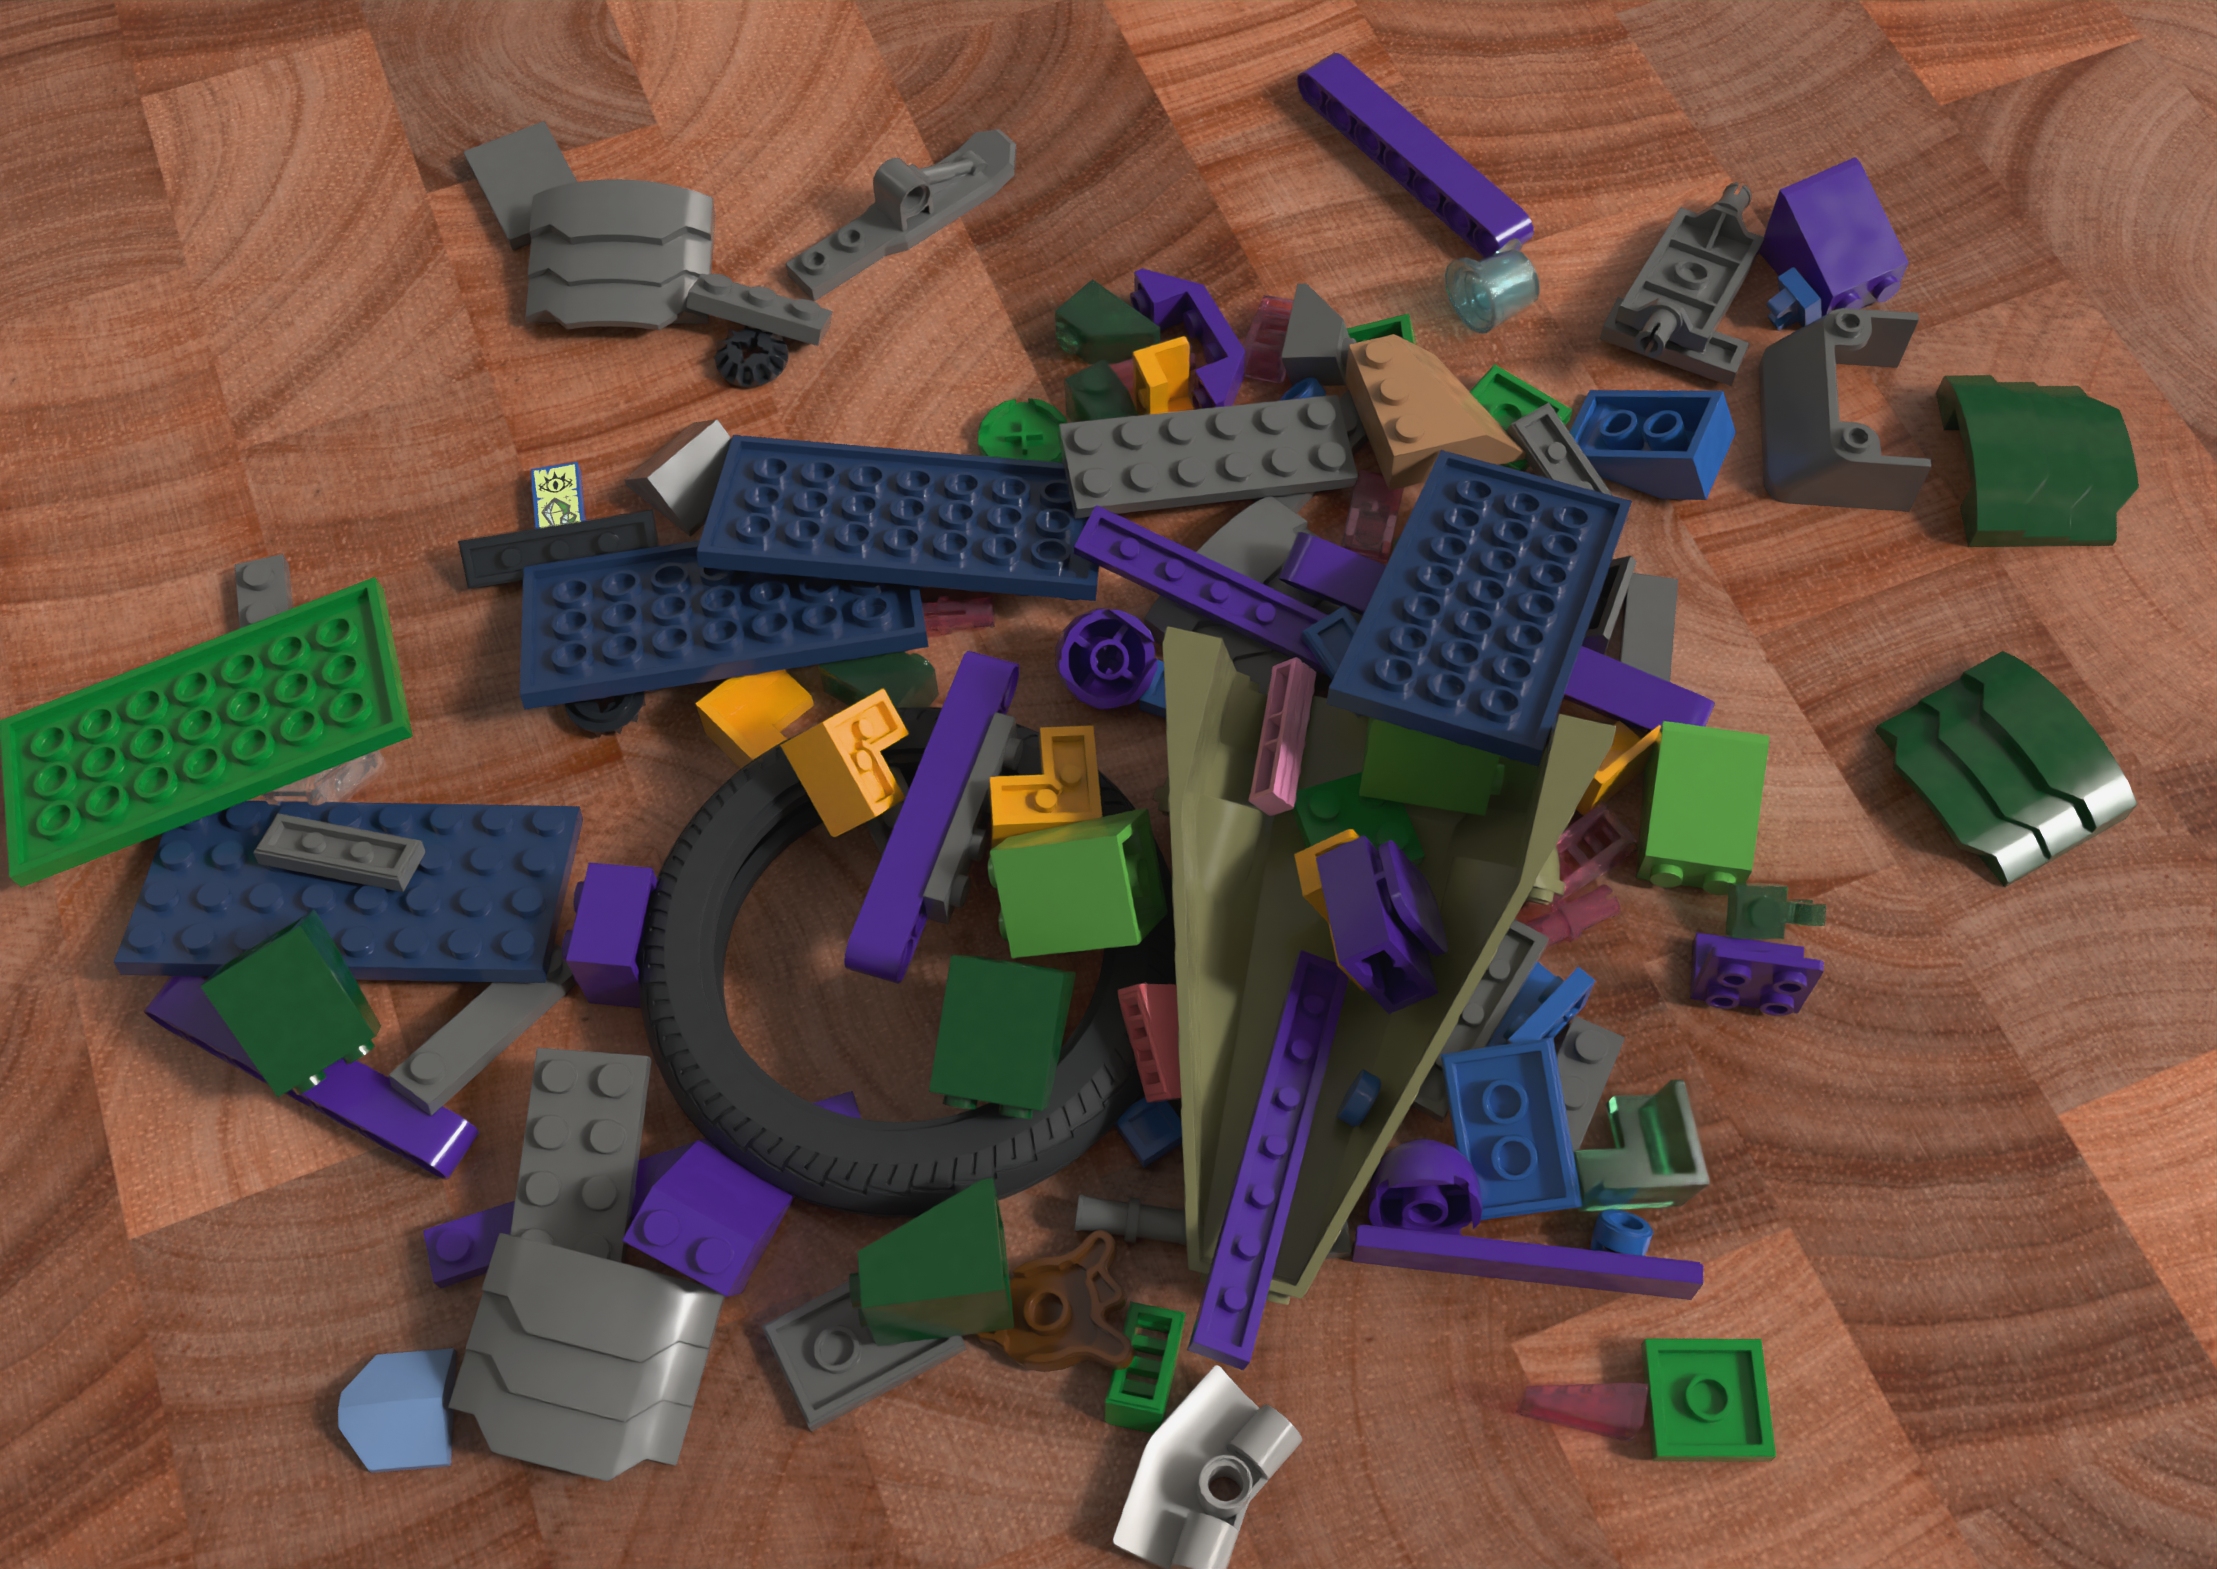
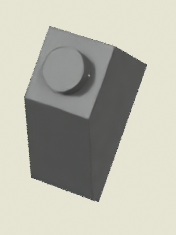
M1297 283L1281 356L1291 385L1293 386L1299 381L1311 377L1316 378L1321 386L1346 385L1345 375L1349 344L1356 343V340L1349 337L1344 319L1307 283Z

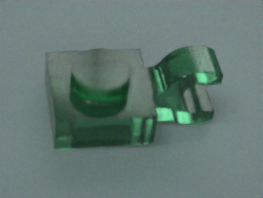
M1729 883L1725 935L1742 939H1784L1785 923L1825 926L1827 905L1813 904V900L1787 899L1788 886L1778 883Z

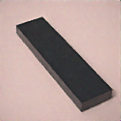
M653 509L472 537L458 541L468 589L523 580V569L526 566L660 546Z

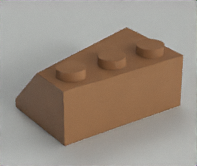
M1395 334L1349 344L1345 382L1389 490L1426 482L1441 450L1496 465L1525 459L1526 452L1435 354Z

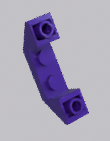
M1143 268L1134 271V292L1130 293V300L1137 317L1140 319L1145 318L1154 333L1184 322L1191 338L1197 337L1203 346L1207 365L1195 370L1194 391L1190 392L1194 410L1233 406L1244 379L1245 349L1205 286Z

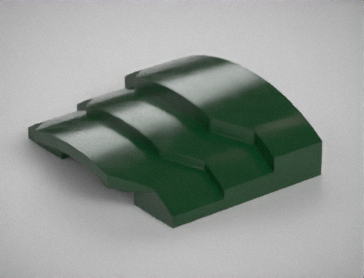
M1947 375L1943 377L1936 391L1943 430H1960L1971 481V487L1960 506L1968 547L2113 546L2117 541V512L2131 499L2139 488L2132 444L2119 409L2087 396L2080 386H2038L2035 382H1997L1992 375Z
M2001 651L1964 671L1958 680L1922 698L1918 704L1877 725L1875 729L1876 733L1894 753L1893 769L1925 801L1950 834L1957 847L1977 854L2004 887L2125 820L2137 806L2133 792L2114 756L2083 714L2042 674L2005 651Z

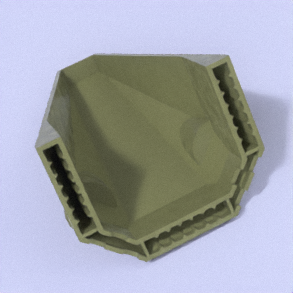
M1167 626L1163 640L1169 775L1163 787L1155 788L1152 800L1159 803L1158 811L1163 812L1162 815L1170 817L1188 1269L1200 1272L1199 1281L1206 1284L1294 961L1300 950L1336 963L1337 961L1328 922L1302 894L1294 854L1306 849L1292 811L1288 810L1269 816L1249 802L1270 684H1268L1266 695L1258 693L1260 684L1250 681V676L1236 671L1222 638ZM1312 696L1310 720L1307 725L1306 745L1303 750L1301 774L1298 779L1297 790L1362 772L1369 721L1368 716L1363 715L1357 718L1355 713L1327 705V698ZM1559 714L1551 727L1539 767L1506 757H1499L1498 764L1504 765L1502 788L1499 796L1490 795L1485 816L1403 803L1425 854L1422 864L1416 867L1426 878L1435 895L1448 943V952L1438 957H1435L1428 950L1438 993L1388 1014L1366 990L1361 991L1349 978L1270 1282L1267 1301L1287 1305L1290 1302L1291 1296L1302 1299L1304 1294L1306 1295L1353 1207L1377 1168L1381 1156L1416 1098L1423 1081L1458 1023L1459 1016L1494 958L1500 943L1523 903L1528 901L1549 905V903L1553 902L1554 896L1561 897L1564 895L1566 883L1560 881V865L1556 844L1610 750L1616 726ZM1365 1069L1379 1077L1382 1086L1362 1123L1359 1126L1352 1127L1336 1118V1115L1353 1081L1360 1071Z

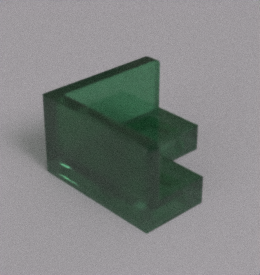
M1683 1079L1670 1080L1654 1095L1614 1096L1606 1103L1616 1149L1575 1150L1573 1152L1583 1206L1578 1207L1579 1211L1680 1207L1710 1184Z

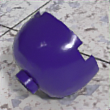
M1094 609L1079 615L1062 630L1055 647V667L1060 681L1076 700L1097 709L1116 708L1136 702L1149 689L1157 671V658H1154L1155 649L1152 643L1154 639L1151 631L1137 617L1118 609Z
M1417 1139L1388 1150L1380 1159L1377 1168L1371 1176L1368 1194V1217L1373 1226L1382 1227L1383 1225L1387 1228L1461 1236V1228L1469 1225L1471 1221L1473 1229L1480 1223L1483 1209L1478 1177L1469 1160L1456 1148L1434 1140Z

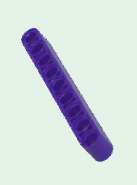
M1298 532L1280 573L1279 580L1340 607L1345 605L1348 610L1363 616L1386 565L1316 536ZM1583 646L1580 649L1563 697L1567 701L1613 720H1620L1623 724L1647 734L1658 725H1662L1663 721L1706 727L1715 706V702L1698 693Z

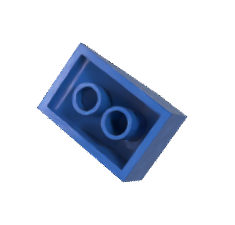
M1589 390L1570 430V434L1600 477L1660 499L1707 500L1736 433L1723 391Z

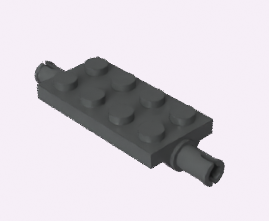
M1739 183L1729 184L1723 191L1719 201L1699 213L1679 208L1621 302L1615 319L1640 331L1634 340V345L1640 354L1644 355L1649 344H1653L1648 357H1657L1663 352L1668 340L1675 342L1681 347L1704 352L1757 259L1765 237L1748 232L1742 220V213L1752 199L1751 191L1746 185H1743L1739 194L1736 195L1734 193Z

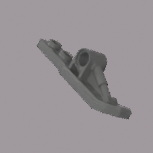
M1000 129L975 132L956 152L932 166L919 169L914 164L907 165L900 158H891L885 161L878 168L873 178L875 203L870 205L863 215L785 263L788 276L815 302L883 257L911 249L995 195L1014 176L1017 153L1016 143Z

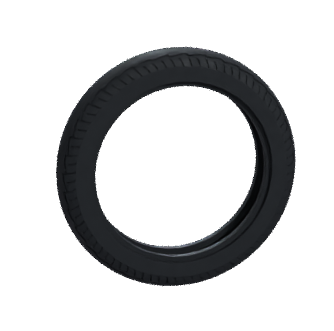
M895 708L909 734L881 750L880 753L888 767L896 766L900 768L909 789L942 708ZM1016 723L1017 738L1023 740V751L1016 770L1008 769L1006 776L1042 775L1039 732ZM794 737L781 742L752 760L727 780L702 805L672 846L657 876L656 891H653L648 900L645 912V929L639 950V996L648 1042L666 1085L697 1129L723 1154L756 1176L785 1190L798 1199L852 1214L894 1218L918 1217L981 1179L993 1178L998 1200L1008 1198L1051 1177L1095 1145L1116 1124L1143 1089L1134 1051L1131 1047L1123 1019L1118 989L1137 984L1176 985V944L1172 877L1155 838L1154 842L1168 914L1138 945L1104 948L1100 976L1091 1002L1079 1025L1060 1049L1048 1108L1043 1111L1033 1110L1032 1119L999 1114L1000 1104L991 1102L956 1115L926 1121L883 1122L854 1118L821 1108L800 1098L777 1083L744 1050L731 1030L724 997V965L728 941L739 910L754 883L769 864L799 837L823 823L780 746ZM1098 770L1102 817L1136 810L1120 789Z

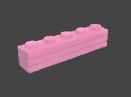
M1297 657L1272 667L1255 771L1249 795V802L1269 816L1294 809L1297 799L1296 791L1301 774V761L1306 745L1305 737L1310 720V708L1315 691L1314 684L1316 672L1305 663H1302Z

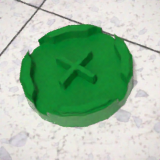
M1028 398V402L1016 403V399L1004 401L991 409L980 423L978 431L980 455L1063 463L1057 433L1059 424L1068 423L1067 419L1055 406L1040 399Z

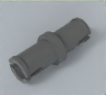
M1079 1194L1075 1222L1076 1231L1086 1230L1094 1232L1096 1230H1104L1110 1234L1123 1235L1125 1242L1135 1243L1136 1237L1180 1243V1245H1186L1185 1209L1140 1204L1141 1198L1130 1197L1129 1202L1085 1197V1195Z

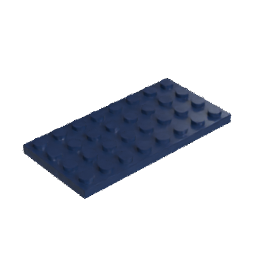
M733 435L697 548L698 567L716 568L724 571L739 570L763 572L772 575L786 574L817 577L820 579L866 581L875 584L914 585L921 588L937 587L960 589L969 592L984 591L1015 594L1018 596L1064 598L1072 601H1096L1100 566L1074 554V546L1089 517H1074L1063 463Z
M1441 450L1329 687L1326 704L1539 767L1551 727L1556 720L1628 518L1632 501Z
M700 540L526 566L523 569L520 698L524 710L929 647L920 589L917 586L891 583L875 584L866 581L820 579L817 577L786 574L772 575L763 572L739 570L724 571L716 568L698 567L697 548Z
M302 801L242 802L163 833L114 959V964L120 975L210 977L221 965L314 909L353 977L358 980L545 983L583 823L580 806ZM279 813L421 840L426 853L404 892L261 865L258 864L253 852Z

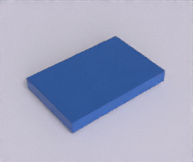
M1553 1037L1440 1054L1456 1149L1465 1155L1472 1164L1481 1188L1483 1211L1480 1220L1583 1206Z

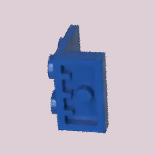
M1537 962L1488 1047L1550 1037L1554 1039L1585 1006L1596 980L1580 967H1577L1564 981L1560 976L1556 977Z

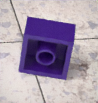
M589 862L585 880L579 881L576 885L573 905L577 915L573 930H567L564 935L562 958L570 967L575 983L579 984L587 1001L591 1004L641 1008L638 957L645 929V912L648 900L653 891H656L657 878L652 868Z

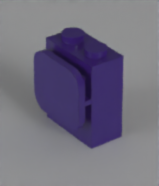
M1363 835L1316 857L1339 963L1388 1014L1437 994L1438 989L1428 950L1435 957L1448 952V943L1435 895L1428 881L1398 845L1390 840L1381 844L1378 851Z

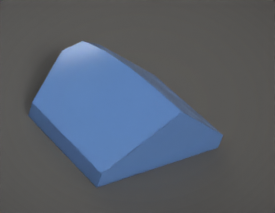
M454 1348L378 1354L341 1392L338 1406V1428L371 1473L451 1466L454 1409L448 1406L455 1387L457 1351Z

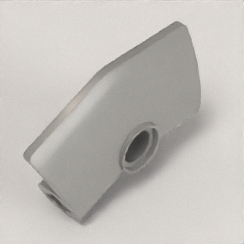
M1214 1366L1156 1430L1145 1446L1113 1537L1114 1546L1163 1569H1227L1249 1502L1302 1442L1301 1435L1281 1413L1271 1406L1264 1404L1259 1408L1220 1366ZM1227 1477L1238 1484L1241 1493L1234 1500L1220 1501L1211 1494L1208 1486L1216 1478Z

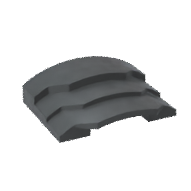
M624 179L575 182L553 187L533 195L529 231L531 235V248L528 268L529 285L525 314L526 321L533 323H559L566 329L618 326L661 330L669 324H709V314L686 308L688 291L702 273L712 274L716 216L713 198L700 192L670 184Z
M1272 496L1265 497L1240 512L1219 529L1197 551V553L1327 615L1341 608L1279 580L1280 573L1297 533L1304 532L1316 537L1318 536L1307 529L1308 521ZM1161 595L1144 617V625L1151 631L1154 641L1162 647L1167 626L1222 638L1236 671L1250 676V681L1260 684L1258 693L1266 695L1268 684L1271 681L1272 667L1292 659ZM1349 610L1359 624L1363 616ZM1313 669V670L1316 672V678H1317L1318 675H1319L1321 672L1318 671V670Z
M499 1233L483 1283L481 1301L465 1348V1356L448 1407L475 1415L492 1452L547 1467L610 1481L645 1459L677 1466L725 1296L702 1284L609 1259Z

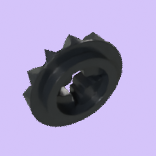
M745 325L744 329L738 332L729 329L727 338L717 341V353L714 359L718 372L725 380L737 386L756 387L773 381L784 371L788 362V349L781 335ZM758 346L759 354L753 353L744 362L743 352H750L753 347Z
M644 691L613 696L617 702L609 703L604 713H601L598 703L595 702L602 701L603 699L565 703V708L569 718L581 732L584 730L591 731L600 738L603 732L615 731L621 734L623 726L631 721L637 722L638 713L641 707L646 706Z

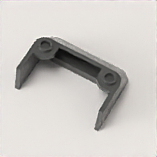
M1849 308L1837 309L1776 341L1765 349L1759 364L1764 487L1772 498L1788 504L1910 511L1932 467L1931 459L1882 456L1880 440L1874 430L1861 423L1839 421L1836 364L1898 368L1919 321L1918 313Z

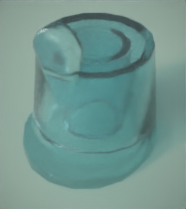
M1517 238L1508 241L1492 256L1478 261L1467 257L1459 258L1447 266L1445 287L1449 300L1461 320L1471 330L1479 334L1490 332L1532 305L1538 299L1540 287L1536 270L1531 261L1520 252L1523 245Z

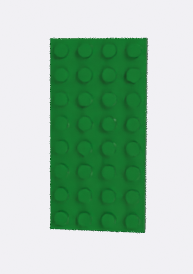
M376 577L0 720L9 877L21 888L413 737L385 593Z

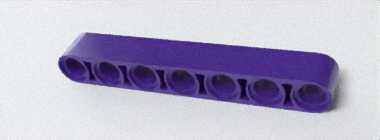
M1334 52L1298 75L1297 86L1308 105L1486 260L1495 263L1532 238L1534 234L1532 221L1519 205L1343 55Z
M967 651L964 654L850 935L844 959L846 969L896 984L901 983L905 977L927 921L923 894L995 712L1007 715L1018 683L1019 664L972 651Z
M170 976L146 1007L144 1013L173 1034L268 1084L200 987L206 980L199 976ZM341 1058L323 1069L327 1077L313 1088L300 1095H297L293 1088L284 1093L445 1180L449 1179L479 1135V1130L475 1126L443 1106L430 1116L392 1088L389 1077L357 1060L346 1065Z

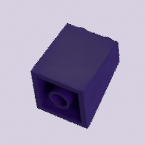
M1856 157L1780 189L1760 251L1762 257L1778 276L1793 267L1821 298L1822 317L1837 309H1861L1877 301L1882 303L1889 300L1899 291L1901 287L1900 282L1909 263L1864 168Z
M697 1140L652 1186L622 1241L726 1297L742 1294L794 1196L756 1176L727 1155Z

